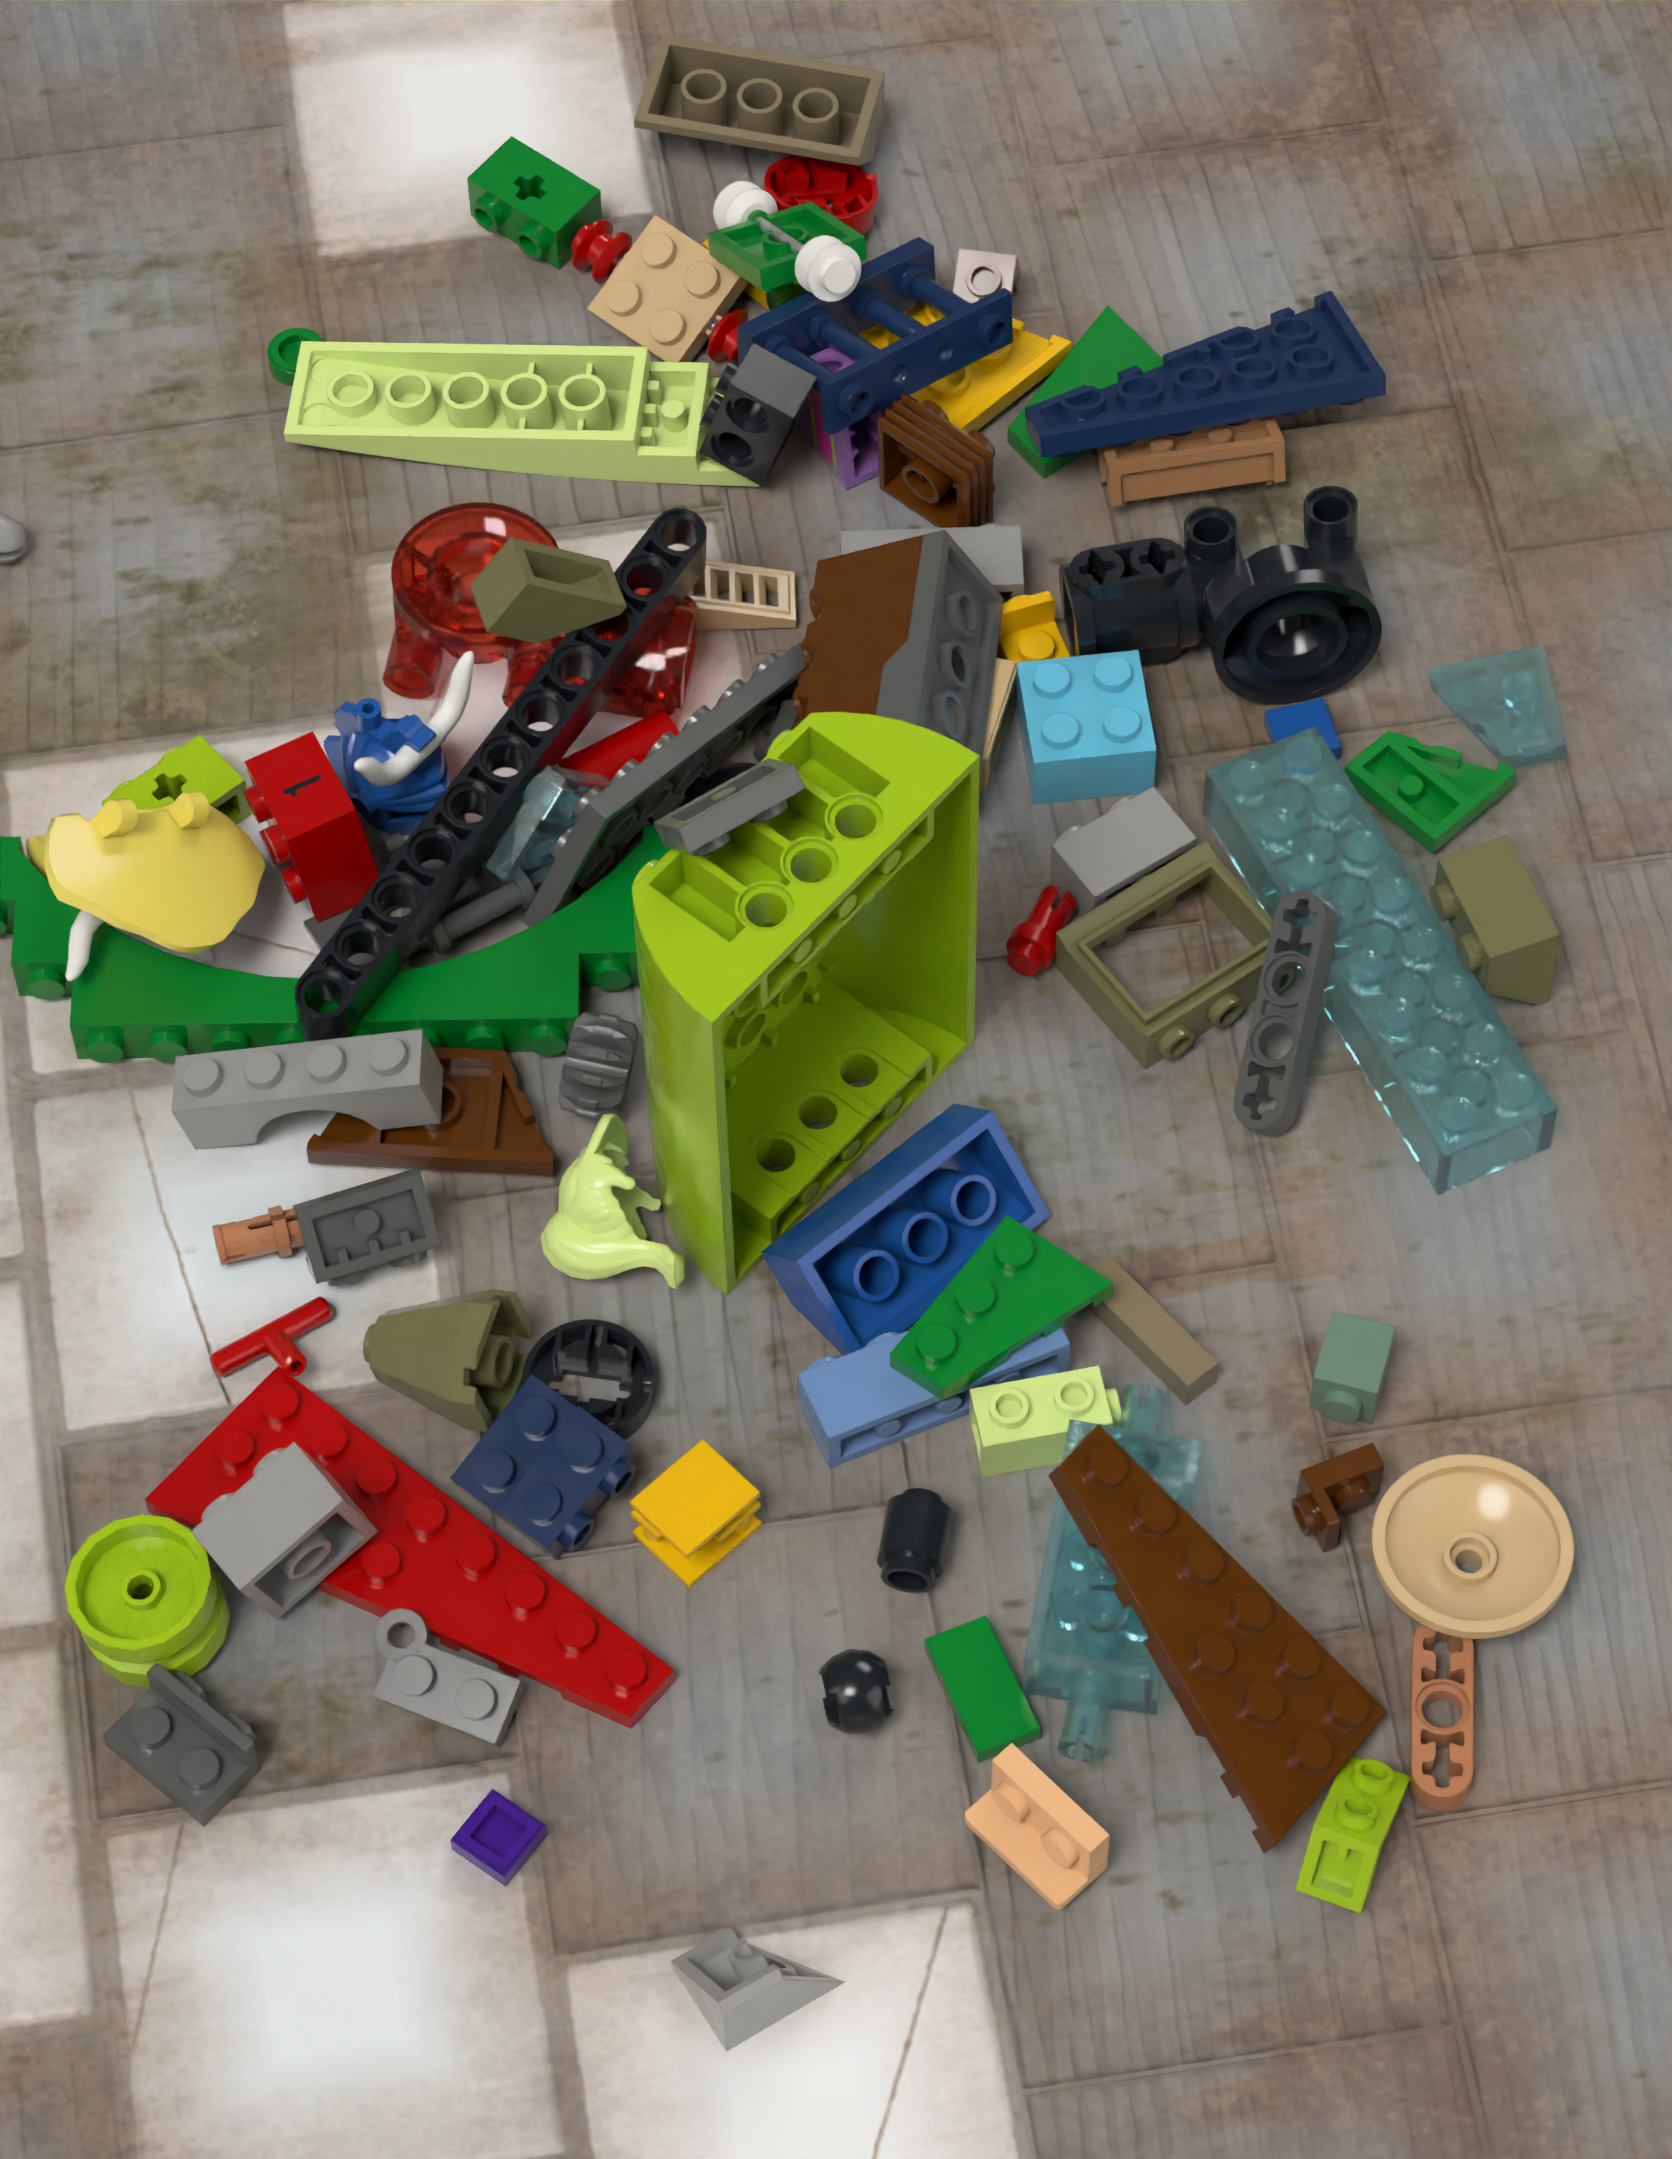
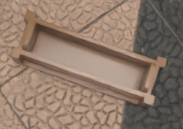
M1273 415L1251 419L1250 422L1240 426L1219 425L1197 429L1185 436L1164 435L1137 440L1132 445L1125 447H1098L1099 478L1101 483L1107 482L1110 507H1126V502L1257 482H1264L1265 486L1272 485V480L1274 483L1286 481L1285 440Z

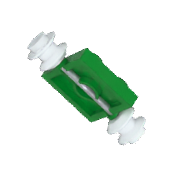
M736 181L726 186L719 193L714 203L713 218L719 230L707 233L710 255L761 291H784L794 285V281H798L805 290L812 292L820 300L834 302L848 296L856 287L861 275L860 261L867 259L865 237L810 201L778 211L774 198L768 192L760 189L752 182Z

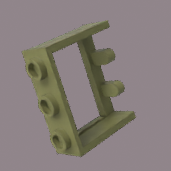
M1205 840L1056 932L1055 967L1146 1070L1164 1058L1166 1060L1177 1058L1191 1046L1195 1038L1211 1028L1216 1027L1219 1029L1228 1026L1239 1017L1246 1006L1256 1000L1273 919L1217 858L1211 845ZM1198 884L1252 944L1253 948L1149 1013H1146L1090 949L1101 942H1104L1107 947L1115 946L1125 937L1127 926L1151 911L1157 916L1165 915L1174 907L1177 895ZM1290 947L1289 951L1298 952V949ZM1296 967L1291 968L1283 975L1280 982V992L1293 980Z

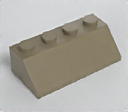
M662 34L634 118V127L860 166L872 161L885 119V72Z

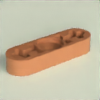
M1421 1624L1414 1634L1410 1653L1409 1787L1413 1797L1422 1806L1434 1811H1448L1458 1807L1465 1801L1469 1794L1473 1777L1474 1645L1471 1638L1447 1635ZM1435 1641L1447 1642L1448 1651L1451 1653L1447 1669V1679H1435L1436 1655L1432 1651ZM1432 1700H1447L1458 1708L1461 1718L1451 1727H1435L1424 1718L1422 1708ZM1436 1748H1448L1447 1773L1451 1778L1449 1786L1445 1788L1435 1786V1778L1431 1776L1436 1757Z

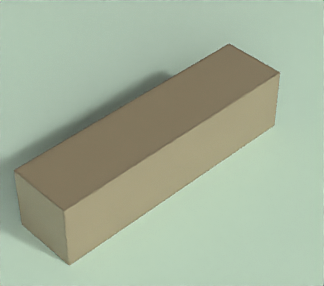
M1109 1254L1091 1267L1092 1270L1113 1282V1296L1094 1308L1091 1304L1087 1305V1307L1186 1406L1217 1382L1218 1362Z

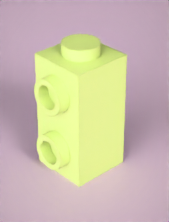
M1099 1366L969 1389V1422L982 1477L1060 1463L1097 1424L1111 1437H1113V1428L1122 1427V1413L1117 1391L1115 1388L1105 1390Z

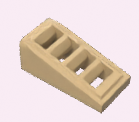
M706 560L702 576L675 610L676 631L797 628L795 572ZM766 591H778V607L766 605ZM729 592L730 601L718 599L717 593ZM742 592H754V604L742 602ZM705 593V597L693 596V594Z
M996 658L979 777V793L981 794L984 793V790L987 791L1016 704V662Z

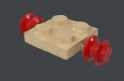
M657 215L653 216L633 245L631 236L626 232H620L612 236L613 226L606 219H600L593 224H586L577 232L571 246L574 268L578 271H586L592 267L593 280L598 284H604L587 308L594 317L637 346L648 347L649 354L661 362H691L709 338L708 356L711 360L719 362L729 357L728 363L731 359L739 363L736 327L748 322V314L742 309H737L727 315L725 314L748 284L747 280L712 257L708 249Z

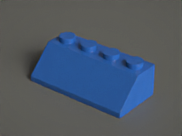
M954 1103L761 1251L791 1304L844 1356L865 1348L871 1340L879 1335L888 1332L900 1334L915 1323L1006 1215L1032 1231L1050 1217L1051 1214L992 1111Z

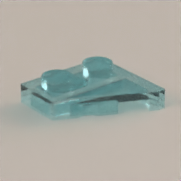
M1543 645L1428 669L1431 690L1500 763L1516 769L1568 758L1567 744Z
M547 765L544 771L537 774L526 787L523 795V806L485 867L503 881H509L516 877L519 865L523 859L529 857L538 865L553 859L554 857L550 854L553 846L569 828L575 826L578 820L572 815L578 802L593 787L598 786L600 789L605 790L609 787L611 781L603 775Z

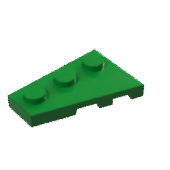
M1006 1215L891 1351L890 1367L944 1401L1007 1362L1009 1354L1040 1334L1045 1338L1062 1328L1065 1324V1319L1089 1304L1094 1308L1112 1297L1113 1282Z

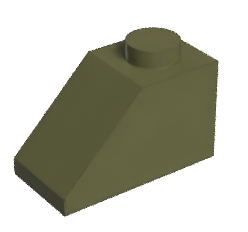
M513 537L507 540L470 585L481 619L488 633L536 644L618 616L627 607L609 560Z

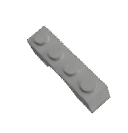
M423 1029L176 1056L171 1112L195 1150L256 1143L258 1133L266 1123L279 1116L298 1111L323 1110L344 1113L362 1119L378 1130L441 1123L443 1067Z

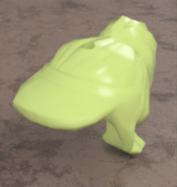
M615 1113L603 1114L588 1145L580 1151L579 1157L568 1167L561 1179L558 1211L548 1220L541 1234L543 1253L554 1268L570 1277L586 1280L603 1279L644 1266L658 1270L663 1274L668 1285L677 1289L685 1278V1256L675 1252L668 1245L646 1240L648 1234L645 1232V1227L642 1225L636 1209L642 1206L650 1211H655L660 1208L661 1201L660 1199H654L647 1192L638 1188L635 1185V1179L627 1175L625 1166L629 1164L626 1158L629 1138L626 1126Z

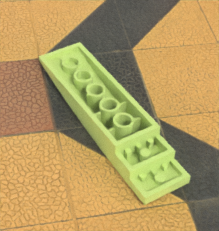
M301 341L284 429L286 442L412 461L528 474L631 482L760 487V485L699 453L708 432L707 429L699 425L714 395L718 394L724 397L714 391L720 378L711 377L709 363L651 362L648 347Z

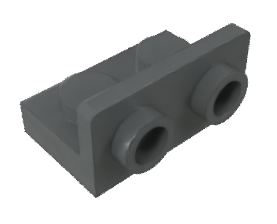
M418 1168L292 1205L307 1255L305 1258L307 1266L316 1284L327 1281L329 1286L346 1285L363 1278L366 1275L364 1269L387 1262L390 1263L391 1267L408 1266L427 1257L426 1250L441 1246L422 1175Z
M155 1663L146 1672L150 1688L103 1734L106 1746L205 1827L260 1771L254 1745L257 1738L252 1729L235 1713L227 1711L222 1716L207 1704L208 1698L206 1693L189 1675L178 1671L173 1676L160 1664Z

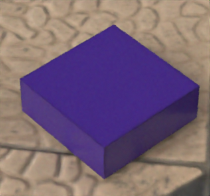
M492 1789L451 1838L450 1842L453 1851L506 1887L548 1836L547 1826Z

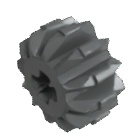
M585 1012L575 1020L568 1048L566 1049L559 1085L558 1100L562 1109L577 1113L579 1117L592 1120L601 1118L603 1114L615 1113L619 1115L622 1112L638 1045L639 1033L635 1023L620 1019V1016L604 1012L599 1014Z

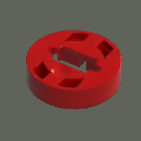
M799 155L788 156L774 162L765 173L762 189L774 198L778 211L811 201L861 235L865 234L873 225L879 194L875 173L868 174L857 165ZM832 200V206L830 209L826 201Z

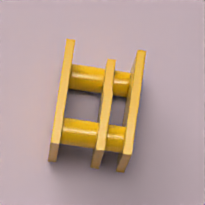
M702 1439L629 1501L630 1506L634 1509L631 1512V1517L639 1524L632 1531V1534L690 1589L762 1526V1522L753 1515L761 1508V1503L756 1500L760 1497V1492Z

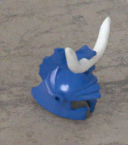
M472 651L464 653L452 671L447 693L438 710L426 724L414 714L411 716L405 715L401 719H386L382 716L380 703L373 698L362 699L357 704L346 701L333 713L335 717L333 724L339 731L340 736L329 735L324 740L325 752L357 812L376 828L387 833L396 834L399 832L401 835H411L426 816L421 811H429L451 784V774L441 744L446 740L448 734L461 718L469 700L475 657ZM391 811L419 813L413 814L411 816L394 818L392 817Z

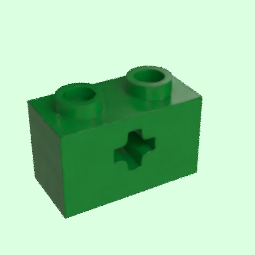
M513 136L504 142L467 178L471 216L474 217L476 222L484 229L492 232L497 231L518 244L520 249L531 258H540L558 270L573 257L571 246L577 232L584 225L593 224L602 219L601 192L598 188Z

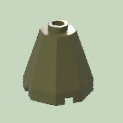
M496 1289L389 1310L377 1318L376 1324L370 1325L367 1329L363 1342V1355L365 1361L369 1363L375 1378L381 1383L465 1429L486 1432L523 1385V1367L528 1355L517 1353L518 1337L530 1338V1319L516 1292Z

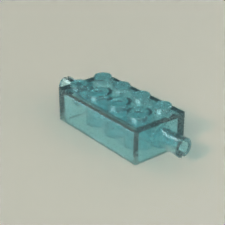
M1142 1383L1130 1384L1123 1390V1404L1119 1426L1099 1425L1192 1516L1199 1475L1202 1441L1158 1434L1162 1407L1166 1399L1165 1393L1153 1385H1148L1145 1407L1140 1409ZM1069 1420L1062 1460L1097 1424ZM1056 1490L1024 1656L1023 1693L1068 1701L1062 1734L1058 1741L1057 1749L1063 1756L1075 1760L1079 1736L1085 1734L1082 1761H1095L1100 1758L1102 1753L1101 1744L1108 1708L1156 1716L1163 1676L1143 1642L1149 1636L1133 1608L1130 1606L1124 1609L1112 1586L1117 1583V1580L1101 1552L1097 1548L1088 1546Z

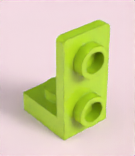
M1350 1756L1338 1771L1315 1820L1295 1891L1361 1914L1368 1898L1383 1843L1407 1792L1410 1782L1408 1775L1392 1770L1388 1765L1378 1760Z

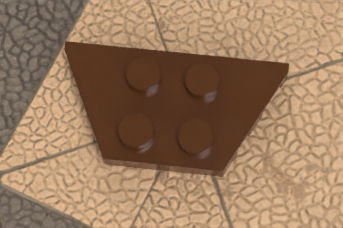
M432 1047L443 1067L441 1123L378 1130L362 1119L337 1112L321 1135L318 1136L314 1133L307 1143V1156L310 1164L554 1176L555 1170L553 1153L550 1146H546L535 1121L534 1111L526 1094L521 1091L517 1083V1074L505 1050Z

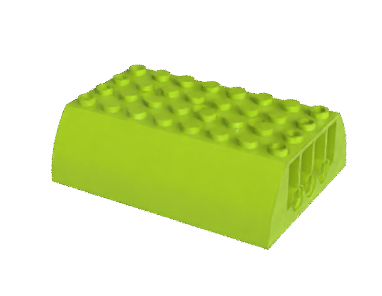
M849 712L810 713L795 729H786L774 739L766 757L762 760L770 758L794 764L805 786V789L786 799L788 807L782 813L760 823H751L750 820L728 832L730 840L725 845L704 855L694 856L692 852L685 853L671 849L659 861L655 859L648 862L639 871L633 882V913L653 1167L657 1192L664 1215L677 1241L699 1270L727 1295L762 1261L764 1257L761 1251L793 1228L975 1041L980 755L930 729L902 720L872 714ZM858 1080L871 1083L863 1087L849 1085L850 1082ZM816 1122L830 1125L823 1129L807 1127V1125ZM777 1164L788 1167V1169L780 1172H772L765 1169L768 1166Z

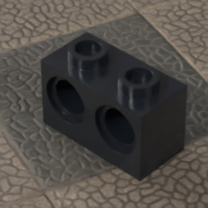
M753 343L741 364L733 359L729 361L714 391L724 397L715 394L699 425L707 429L708 432L699 453L762 486L782 452L817 377Z

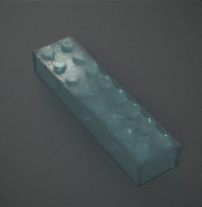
M1313 726L1205 770L1202 813L1256 901L1271 918H1274L1277 906L1282 899L1296 890L1312 891L1335 907L1339 917V926L1322 1008L1437 1195H1441L1550 1148L1558 1111L1556 1104L1473 973L1467 972L1458 958L1454 943L1317 727ZM1310 911L1308 917L1298 918L1296 927L1303 931L1305 925H1314L1317 915ZM1304 946L1302 951L1298 950V953L1306 957L1310 956L1311 951ZM1301 966L1298 967L1304 979L1306 980V973L1304 968Z

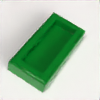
M986 1615L924 1639L925 1653L978 1763L999 1755L1011 1743L1016 1747H1020L1040 1739L1041 1728Z

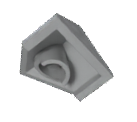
M730 1927L671 1961L679 1979L726 2051L845 1983L750 1945L745 1939L740 1941L735 1931Z

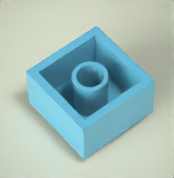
M1138 650L1017 662L1016 711L1032 805L1139 794L1154 787L1157 750Z

